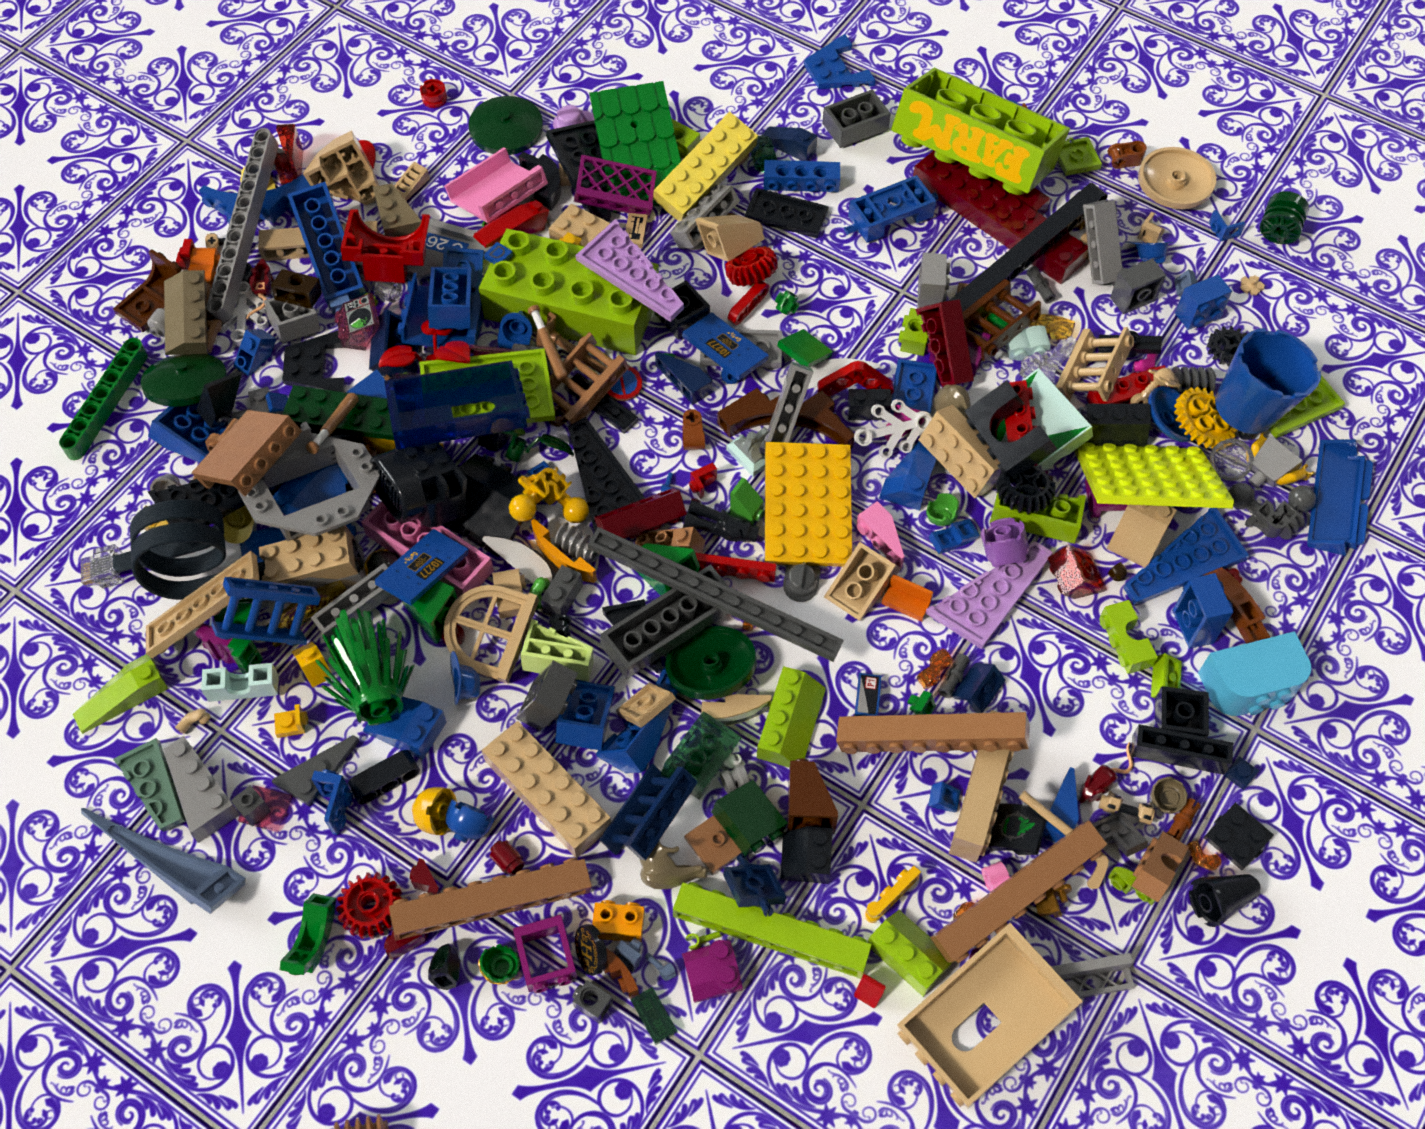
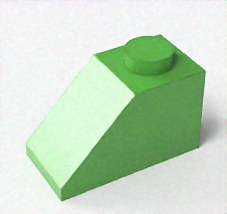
M743 477L731 491L730 514L743 517L751 521V525H754L764 515V500Z

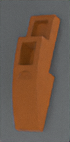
M1222 567L1204 574L1216 573L1218 580L1223 583L1227 600L1231 601L1233 606L1231 618L1246 644L1270 638L1262 623V620L1265 619L1264 614L1238 580Z

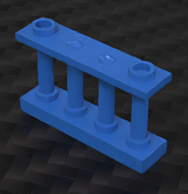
M233 577L224 578L223 587L227 595L230 596L223 622L212 621L211 626L216 637L225 640L235 638L279 642L292 646L307 644V639L300 628L307 606L319 605L321 597L315 587ZM242 598H253L246 625L233 623L239 600ZM262 601H276L269 626H256ZM288 602L298 603L291 629L278 628L284 605Z

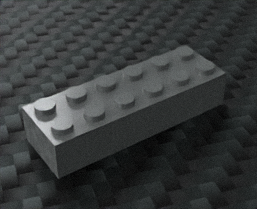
M711 564L698 572L728 586ZM672 588L601 633L600 646L627 680L728 613Z

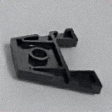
M341 329L286 346L282 376L283 383L289 386L297 385L345 392L346 382L344 377H324L326 349L348 348V330Z

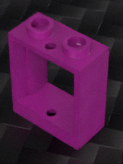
M561 915L513 928L529 992L541 993L548 990L549 986L556 984L565 986L577 978ZM560 933L568 967L532 978L523 943Z

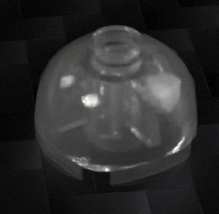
M1232 438L1218 442L1209 455V462L1221 479L1230 481L1244 478L1251 471L1254 461L1251 448L1245 442Z

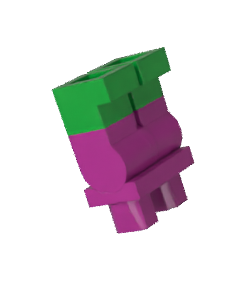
M204 623L195 633L197 638L202 639L203 647L209 651L213 659L217 661L222 659L228 664L235 663L243 674L249 672V665L260 664L263 660L252 640L221 639L216 637L212 626Z

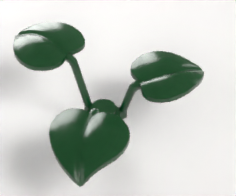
M499 416L492 418L491 429L493 434L506 433L513 435L505 454L512 461L521 462L524 453H529L531 448L539 441L574 457L571 447L561 438L542 434V437L538 436L527 446V441L521 438L525 436V431L521 428V424L515 425L512 421Z

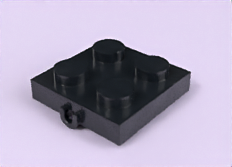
M1235 802L1223 816L1220 815L1215 820V825L1204 836V839L1240 870H1243L1254 857L1257 858L1263 852L1261 849L1274 834Z

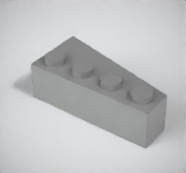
M182 736L163 749L190 833L198 843L240 815L185 736Z

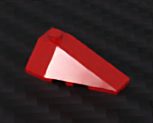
M537 200L512 207L474 233L473 237L485 248H488L496 242L500 243L506 228L529 234L545 230L549 210Z

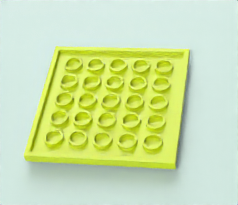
M1085 442L1074 451L1097 504L1233 509L1234 499L1199 447L1179 448L1172 445L1166 448L1155 445L1137 447L1133 444L1116 446L1111 443L1095 446L1093 443Z

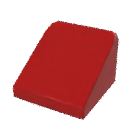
M864 974L854 993V997L868 1006L876 1008L886 987L867 974Z

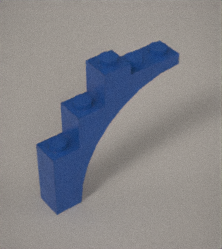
M302 174L287 184L266 190L259 217L274 224L287 209L293 212L287 194L310 187L305 176ZM203 185L199 189L202 202L207 207H212L221 214L226 215L229 224L238 193L218 191Z

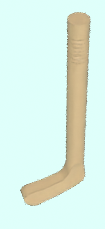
M1025 790L1021 793L1019 798L1064 835L1073 830ZM1104 853L1095 859L1097 865L1087 880V886L1091 889H1098L1105 876L1109 859Z

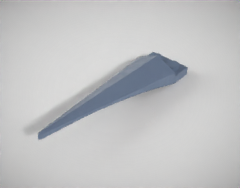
M81 808L82 815L190 904L195 903L210 914L245 885L246 878L226 865L174 849L124 828L86 808Z

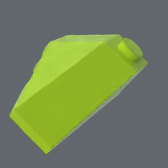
M145 654L128 663L72 715L81 733L84 734L169 688L154 660Z

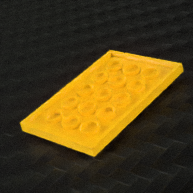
M766 442L765 562L776 565H797L806 562V565L843 567L852 554L850 445Z

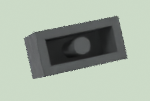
M561 565L541 598L543 613L550 616L567 614L583 587L582 574Z

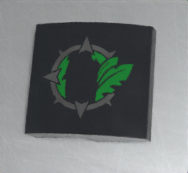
M1000 803L988 847L993 851H1014L1017 855H1038L1047 820L1029 805Z

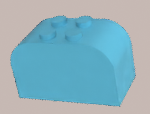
M1294 631L1211 652L1198 674L1206 692H1209L1212 704L1220 712L1230 716H1240L1248 713L1256 715L1267 708L1272 710L1281 708L1291 701L1309 678L1311 663Z

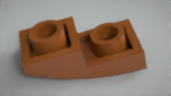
M606 948L607 965L603 969L604 973H610L612 980L622 976V978L618 979L622 993L627 992L630 999L638 997L639 990L630 971L620 958Z

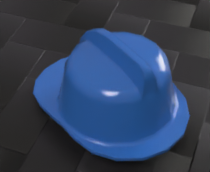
M1125 241L1126 243L1136 244L1139 258L1145 262L1153 258L1156 263L1165 262L1168 244L1173 243Z
M523 311L507 314L501 320L498 346L503 353L511 352L514 343L530 345L532 324L529 318L523 314Z
M452 651L450 655V668L454 686V704L457 705L461 699L479 696L480 677L472 667L459 664L456 653Z

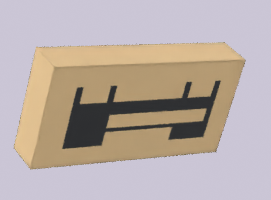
M629 213L625 231L634 244L639 248H643L648 215Z

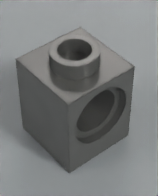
M251 785L231 800L252 827L271 812L265 801Z
M588 980L583 986L580 984L572 996L574 998V1008L600 1024L613 1004V998L610 994ZM588 996H596L598 998L596 1004L591 1006L586 1005L584 1001Z

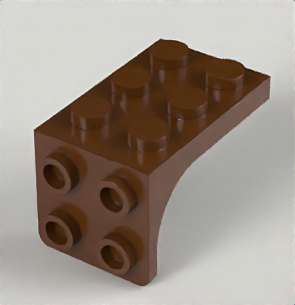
M153 249L148 251L152 260V268L148 278L113 308L116 315L141 332H145L149 328L147 321L153 312L158 308L165 307L164 281L182 271L175 261H169L161 252L157 253Z

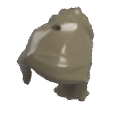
M947 384L938 391L934 397L936 411L953 404L966 419L969 418L965 410L971 406L969 394L964 387L956 384Z
M660 841L646 861L640 860L642 865L640 872L642 882L653 889H671L682 885V882L687 883L695 878H707L709 870L700 865H676L668 856V853L678 852L679 847H665Z

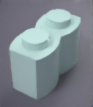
M1041 325L1024 329L1005 345L1008 358L1017 361L1027 357L1042 358L1049 354L1051 346L1046 328Z

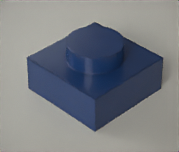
M1239 756L1224 776L1242 790H1245L1259 770Z

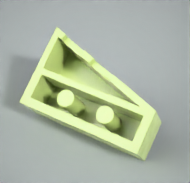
M532 619L521 652L522 671L541 673L554 660L577 672L576 680L589 682L594 664L593 647L570 636L564 637L556 633L555 629L551 627L547 629L539 625L538 621Z

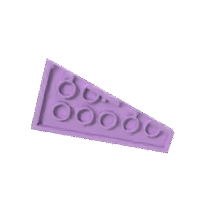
M616 219L576 254V261L671 322L684 310V303L672 288L666 285L660 273L654 270L652 263L640 248L630 240L628 233L622 230Z
M1034 541L1029 544L1030 550L1024 562L1006 564L1001 567H995L989 572L986 571L962 586L953 595H948L942 599V602L926 609L925 614L982 649L1050 560L1053 552Z

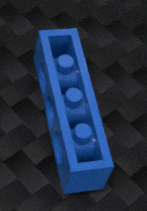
M764 160V190L839 192L840 162Z

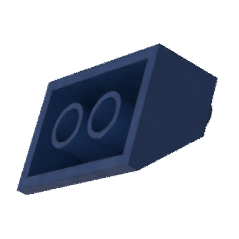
M388 309L373 320L369 370L374 372L377 369L384 377L386 374L389 377H395L393 374L410 372V374L400 377H415L418 367L416 357L415 361L408 366H384L379 368L381 356L391 347L407 345L412 347V352L419 353V345L401 343V335H398L399 322L402 323L403 320H401L400 315Z

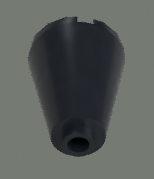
M1250 874L1202 877L1191 882L1193 890L1189 891V899L1197 917H1203L1207 921V923H1204L1207 926L1216 927L1223 924L1259 897L1261 886L1259 881Z

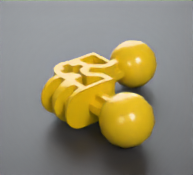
M557 467L554 469L544 468L538 474L518 478L519 484L525 489L522 492L523 494L513 497L508 506L512 518L519 522H525L534 517L537 510L536 504L544 499L549 505L558 501L563 506L562 513L564 518L573 524L582 523L586 520L589 514V507L584 499L570 497L565 492L572 484V481L567 483L565 481L566 475L564 473L559 475Z

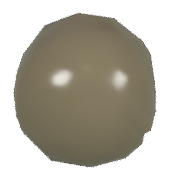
M1168 776L1159 779L1151 788L1150 798L1152 804L1165 814L1177 813L1187 804L1188 794L1183 783Z

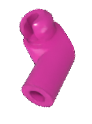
M1147 354L1146 359L1135 361L1133 364L1134 371L1142 372L1155 367L1158 354Z

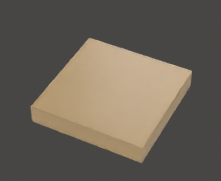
M648 683L616 709L619 717L642 728L676 698L672 692Z

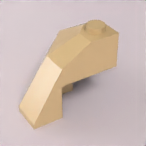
M352 130L335 138L322 148L303 172L310 186L326 182L330 194H333V196L347 200L349 198L365 205L376 201L373 187L380 185Z

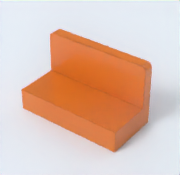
M893 574L881 604L922 622L926 609L931 604L934 592Z

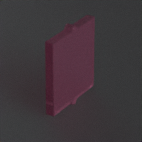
M253 785V789L271 810L268 815L254 826L278 833L284 817L288 815L287 809L293 796ZM240 814L238 822L250 825L248 821L242 816V814Z

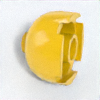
M431 787L423 790L417 796L412 805V815L414 823L421 831L431 835H446L450 831L446 824V812L451 799L456 800L454 792L444 787Z

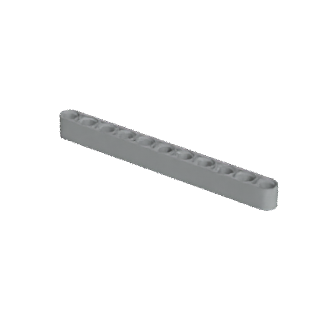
M260 128L254 134L207 302V310L215 319L221 320L222 323H226L233 316L278 150V142L267 128Z

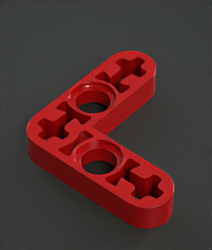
M854 361L819 380L817 392L823 391L827 396L831 397L859 383L866 389H890L892 395L894 386L891 379L866 362Z

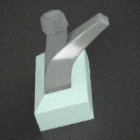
M765 427L758 433L749 432L747 438L742 434L726 445V450L752 477L765 469V456L760 452V445L769 433V430Z

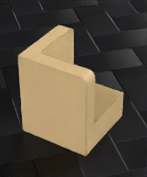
M1151 211L1142 224L1137 239L1148 243H1157L1164 234V228L1152 223L1155 215L1154 212Z

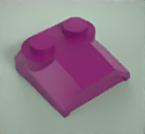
M717 940L709 946L682 953L694 1003L743 991L737 961L730 940Z

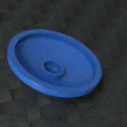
M1167 386L1155 388L1151 391L1148 398L1150 415L1153 422L1167 437L1179 442L1190 441L1191 435H1184L1185 428H1179L1182 423L1175 420L1178 415L1174 414V411L1177 409L1174 405L1177 403L1176 399L1181 394Z

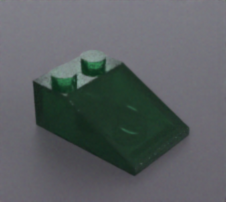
M703 711L665 761L661 774L670 778L677 767H684L698 781L691 795L700 800L740 742L742 736Z

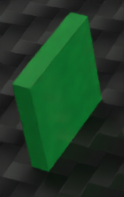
M804 329L779 340L777 344L779 349L799 364L807 367H812L830 358L833 353L831 349Z

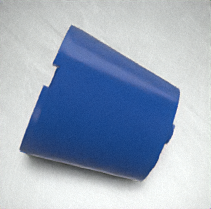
M1261 328L1249 332L1241 340L1216 394L1215 405L1219 415L1227 424L1241 432L1259 434L1267 431L1316 389L1321 380V371H1318L1316 364L1318 361L1317 357L1303 341L1285 331L1277 329L1276 332Z

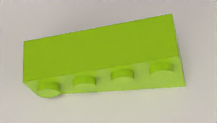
M997 493L990 523L1002 518H1014L1015 522L1020 523L1022 521L1024 523L1025 530L1028 533L1075 544L1081 528L1086 495H1078V498L1068 497V494H1059L1058 497L1053 498L1052 503L1044 511L1039 510L1037 514L1031 511L1027 515L1025 511L1018 513V510L1015 508L1010 510V505H1003V500L999 499Z

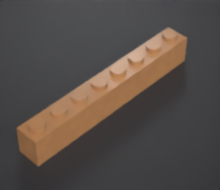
M1026 712L839 717L836 742L841 752L847 754H855L857 752H868L871 754L879 752L901 753L903 751H914L916 753L938 751L946 753L954 750L972 752L973 750H985L988 752L997 750L1020 751L1022 749H1029L1030 723Z
M1090 820L1081 823L930 937L948 963L956 961L958 964L970 955L967 951L974 946L978 949L989 941L988 935L994 931L998 934L1008 925L1007 921L1013 916L1017 919L1028 911L1026 906L1032 902L1037 904L1046 898L1045 892L1051 887L1055 890L1066 882L1064 877L1070 873L1073 876L1085 868L1083 863L1088 859L1094 861L1103 854L1101 849L1108 844Z
M570 858L565 860L564 864L556 866L553 863L545 864L540 867V870L530 872V869L518 871L515 876L506 877V875H499L492 878L490 882L474 881L465 888L449 887L440 894L433 895L432 892L419 895L418 899L408 901L407 898L396 900L393 902V905L389 906L395 941L588 894L592 885L585 859Z

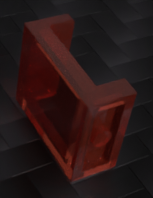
M295 124L276 125L282 149L285 150L283 153H276L274 161L281 185L287 184L302 175L303 148Z

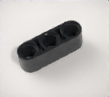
M402 750L355 775L348 781V785L358 804L363 805L413 779L419 774L420 769L410 751Z

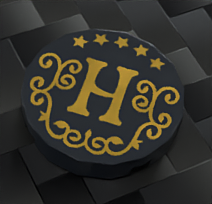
M586 924L576 930L575 949L583 970L588 975L594 976L601 974L602 970L605 969L607 965V951L604 941H600L597 936L600 935L599 930L592 924Z

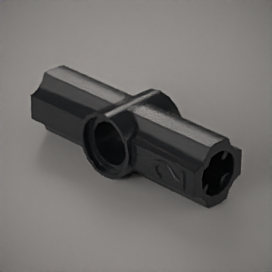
M1130 331L1134 337V346L1131 348L1127 356L1128 358L1135 357L1138 353L1161 354L1162 336H1139L1137 332ZM1099 335V339L1119 338L1120 335ZM1115 346L1098 347V352L1110 353Z

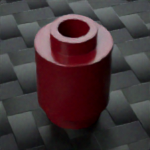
M500 840L490 849L489 857L504 874L514 876L525 865L522 855L508 840L503 842Z

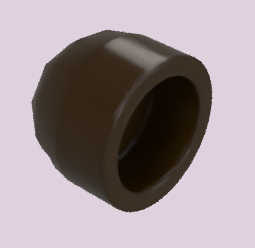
M1120 562L1112 567L1107 574L1113 580L1120 582L1126 578L1127 569Z

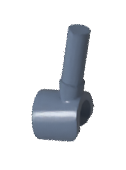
M650 953L645 955V958L659 971L664 981H668L676 976L675 969L670 962L662 966Z

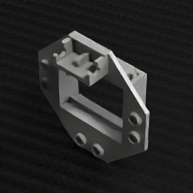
M304 422L300 425L302 430L300 435L246 496H243L239 490L238 493L255 523L280 528L287 541L305 534L318 536L359 520L362 512L371 509L369 499L381 478L378 470L376 471L375 469L377 465L370 463L372 457L364 444L327 437L319 446V452L311 454L307 451L306 445L308 442L313 441L318 434L311 433V428L307 422ZM337 463L354 489L284 516L268 488Z

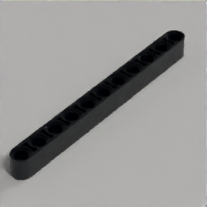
M1089 183L949 301L960 299L963 313L1002 280L1006 279L1011 282L1085 220L1084 204L1106 200L1108 194L1094 183Z

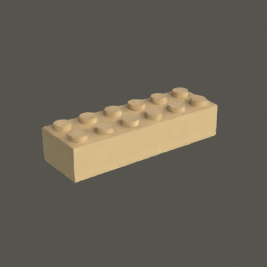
M994 710L990 711V713H1000ZM977 750L948 854L975 863L980 855L984 856L992 834L990 832L997 817L996 810L1002 798V788L1008 776V766L1014 751L997 750L988 752Z
M516 721L481 750L485 762L575 858H578L600 839L610 825L611 817L519 721Z

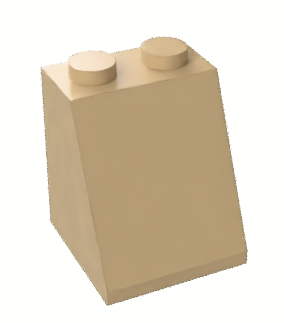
M740 215L700 217L695 219L707 254L728 262L765 239L763 227L759 221Z
M1128 505L1107 549L1145 568L1160 545L1177 510L1170 506Z

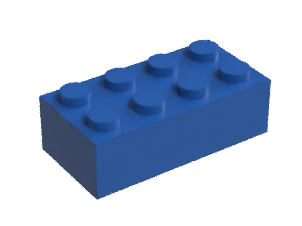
M431 267L428 297L429 328L437 330L445 328H455L457 330L470 329L472 267Z

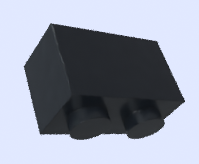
M849 389L847 399L848 420H884L873 416L871 408L875 404H879L890 413V389ZM880 407L875 410L876 415L881 413Z

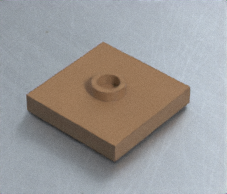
M714 815L684 835L686 842L712 876L734 861L739 854H743Z

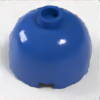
M451 799L446 812V824L455 833L453 837L467 843L468 839L477 840L484 837L491 829L496 817L490 814L489 818H487L488 816L484 815L485 811L461 801L457 806L456 800Z

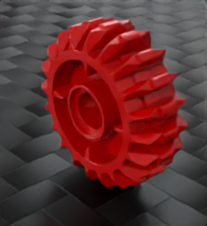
M767 246L751 247L725 264L726 276L732 285H742L745 287L746 285L758 284V282L765 281L766 278L771 277V274L776 272L778 268L777 256Z
M366 872L364 879L357 875V882L353 883L351 880H348L350 888H341L344 896L337 897L338 903L341 904L336 907V911L340 913L338 920L344 922L343 928L345 930L350 929L351 935L355 936L359 933L361 939H364L367 933L371 939L375 938V932H379L380 936H384L383 929L386 927L390 931L393 929L389 906L393 905L394 901L403 899L400 897L402 891L400 888H396L397 883L395 881L390 882V878L387 875L381 878V874L376 872L372 878L370 872ZM368 902H376L372 909H365Z

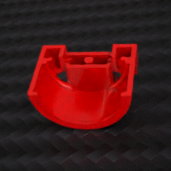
M351 209L341 244L342 261L363 262L365 281L405 283L408 265L424 266L426 257L425 243L430 215L422 214L420 226L411 234L401 237H390L370 229L361 219L358 209Z

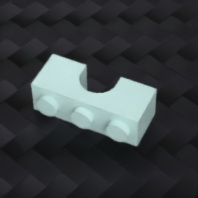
M273 663L249 665V672L245 674L230 673L226 667L202 669L201 691L208 702L278 695L279 674Z

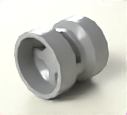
M742 764L735 766L734 770L720 772L721 782L727 794L750 782L746 769Z

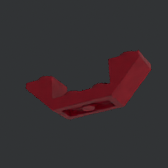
M419 858L417 865H413L409 877L414 889L427 893L432 892L433 895L440 894L441 892L424 859ZM392 931V934L388 935L385 940V952L389 959L395 960L426 943L429 933L395 941L394 932Z

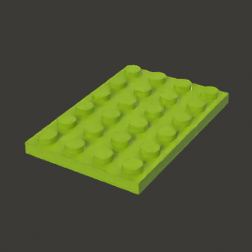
M545 348L470 356V364L444 360L419 362L426 427L432 434L491 428V421L494 416L508 419L515 425L555 420Z

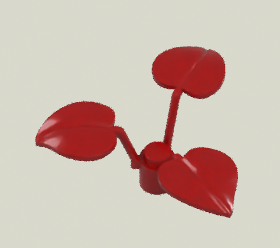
M428 320L421 325V331L424 334L433 335L434 354L428 355L425 361L444 360L470 364V347L463 341H451L437 349V335H449L454 328L442 330L429 328ZM398 345L389 348L383 353L379 360V368L384 366H408L415 361V357L419 362L423 360L417 352H412L411 346Z

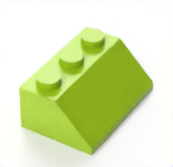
M900 910L888 917L868 940V943L872 944L870 949L923 997L954 963H948L930 936Z

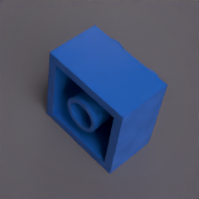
M1219 274L1188 286L1183 291L1175 315L1187 330L1195 327L1199 328L1212 320L1216 321L1222 317L1232 290Z

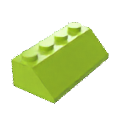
M783 666L758 743V759L785 767H790V761L800 758L805 759L826 691L823 685L806 672Z

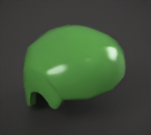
M938 494L935 501H929L926 510L927 518L931 523L940 527L954 523L960 511L959 501L952 494Z

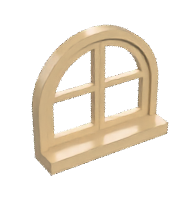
M497 585L479 586L465 592L452 604L444 623V639L450 654L454 651L459 664L472 667L479 675L509 684L531 620L539 603L538 596L532 593L527 595ZM483 598H492L483 623L460 616L471 603ZM498 598L521 605L511 632L488 625ZM457 624L480 631L470 657L462 651L456 637ZM485 633L508 640L498 668L475 660Z

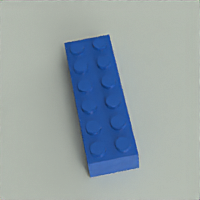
M326 182L287 194L314 271L320 280L324 299L329 308L328 300L347 294L350 302L362 298L366 294V290L356 262L342 261L341 244L344 229Z

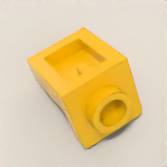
M300 704L294 705L295 710L274 713L275 735L277 738L305 734V725H308V715L306 711L302 710Z

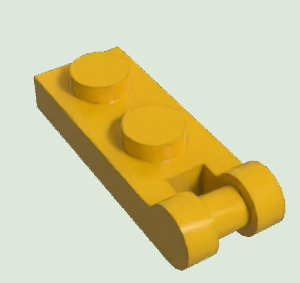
M914 865L909 871L905 868L897 876L896 880L898 882L893 887L888 885L879 895L881 899L878 902L873 901L868 904L865 919L869 923L877 922L918 881L921 871Z

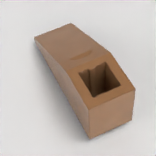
M694 527L642 532L641 536L636 537L635 544L643 546L645 543L691 548L696 553H703L705 539Z

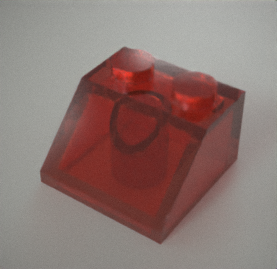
M1068 544L1048 557L1050 571L1056 577L1057 587L1062 595L1077 599L1107 590L1090 552Z

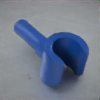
M668 473L665 484L661 486V492L671 489L670 484L673 473Z

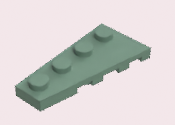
M157 738L113 759L122 770L127 781L134 788L136 795L144 803L146 810L160 830L165 832L186 821L161 742Z

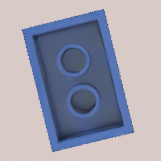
M1216 573L1190 578L1172 610L1188 648L1192 649L1214 644L1233 614L1232 603L1227 600L1223 583L1218 580Z

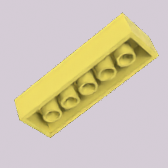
M729 111L654 189L653 200L676 220H683L687 216V212L695 208L699 204V200L706 197L712 187L719 185L753 150L757 144L758 135Z

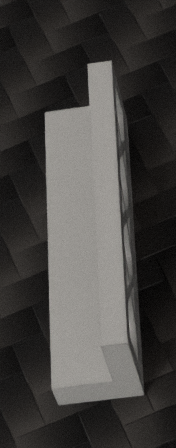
M1131 953L1051 966L1064 981L1071 979L1080 985L1075 992L1079 998L1135 988L1129 968L1133 964ZM1123 970L1127 984L1118 985L1109 978L1113 972ZM1095 975L1104 982L1100 988L1094 989L1085 983L1088 977Z

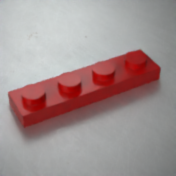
M695 552L700 564L699 571L711 564L720 576L728 575L739 579H756L760 582L775 581L776 564Z

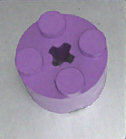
M1002 518L991 522L988 529L985 530L984 527L981 531L985 554L993 567H1001L1011 563H1022L1027 559L1026 555L1029 553L1030 546L1022 521L1018 523L1015 522L1014 518Z

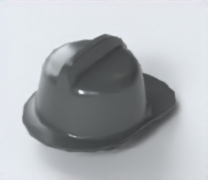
M806 562L797 565H787L783 581L785 594L796 602L811 600L818 590L821 574L820 566L806 565Z

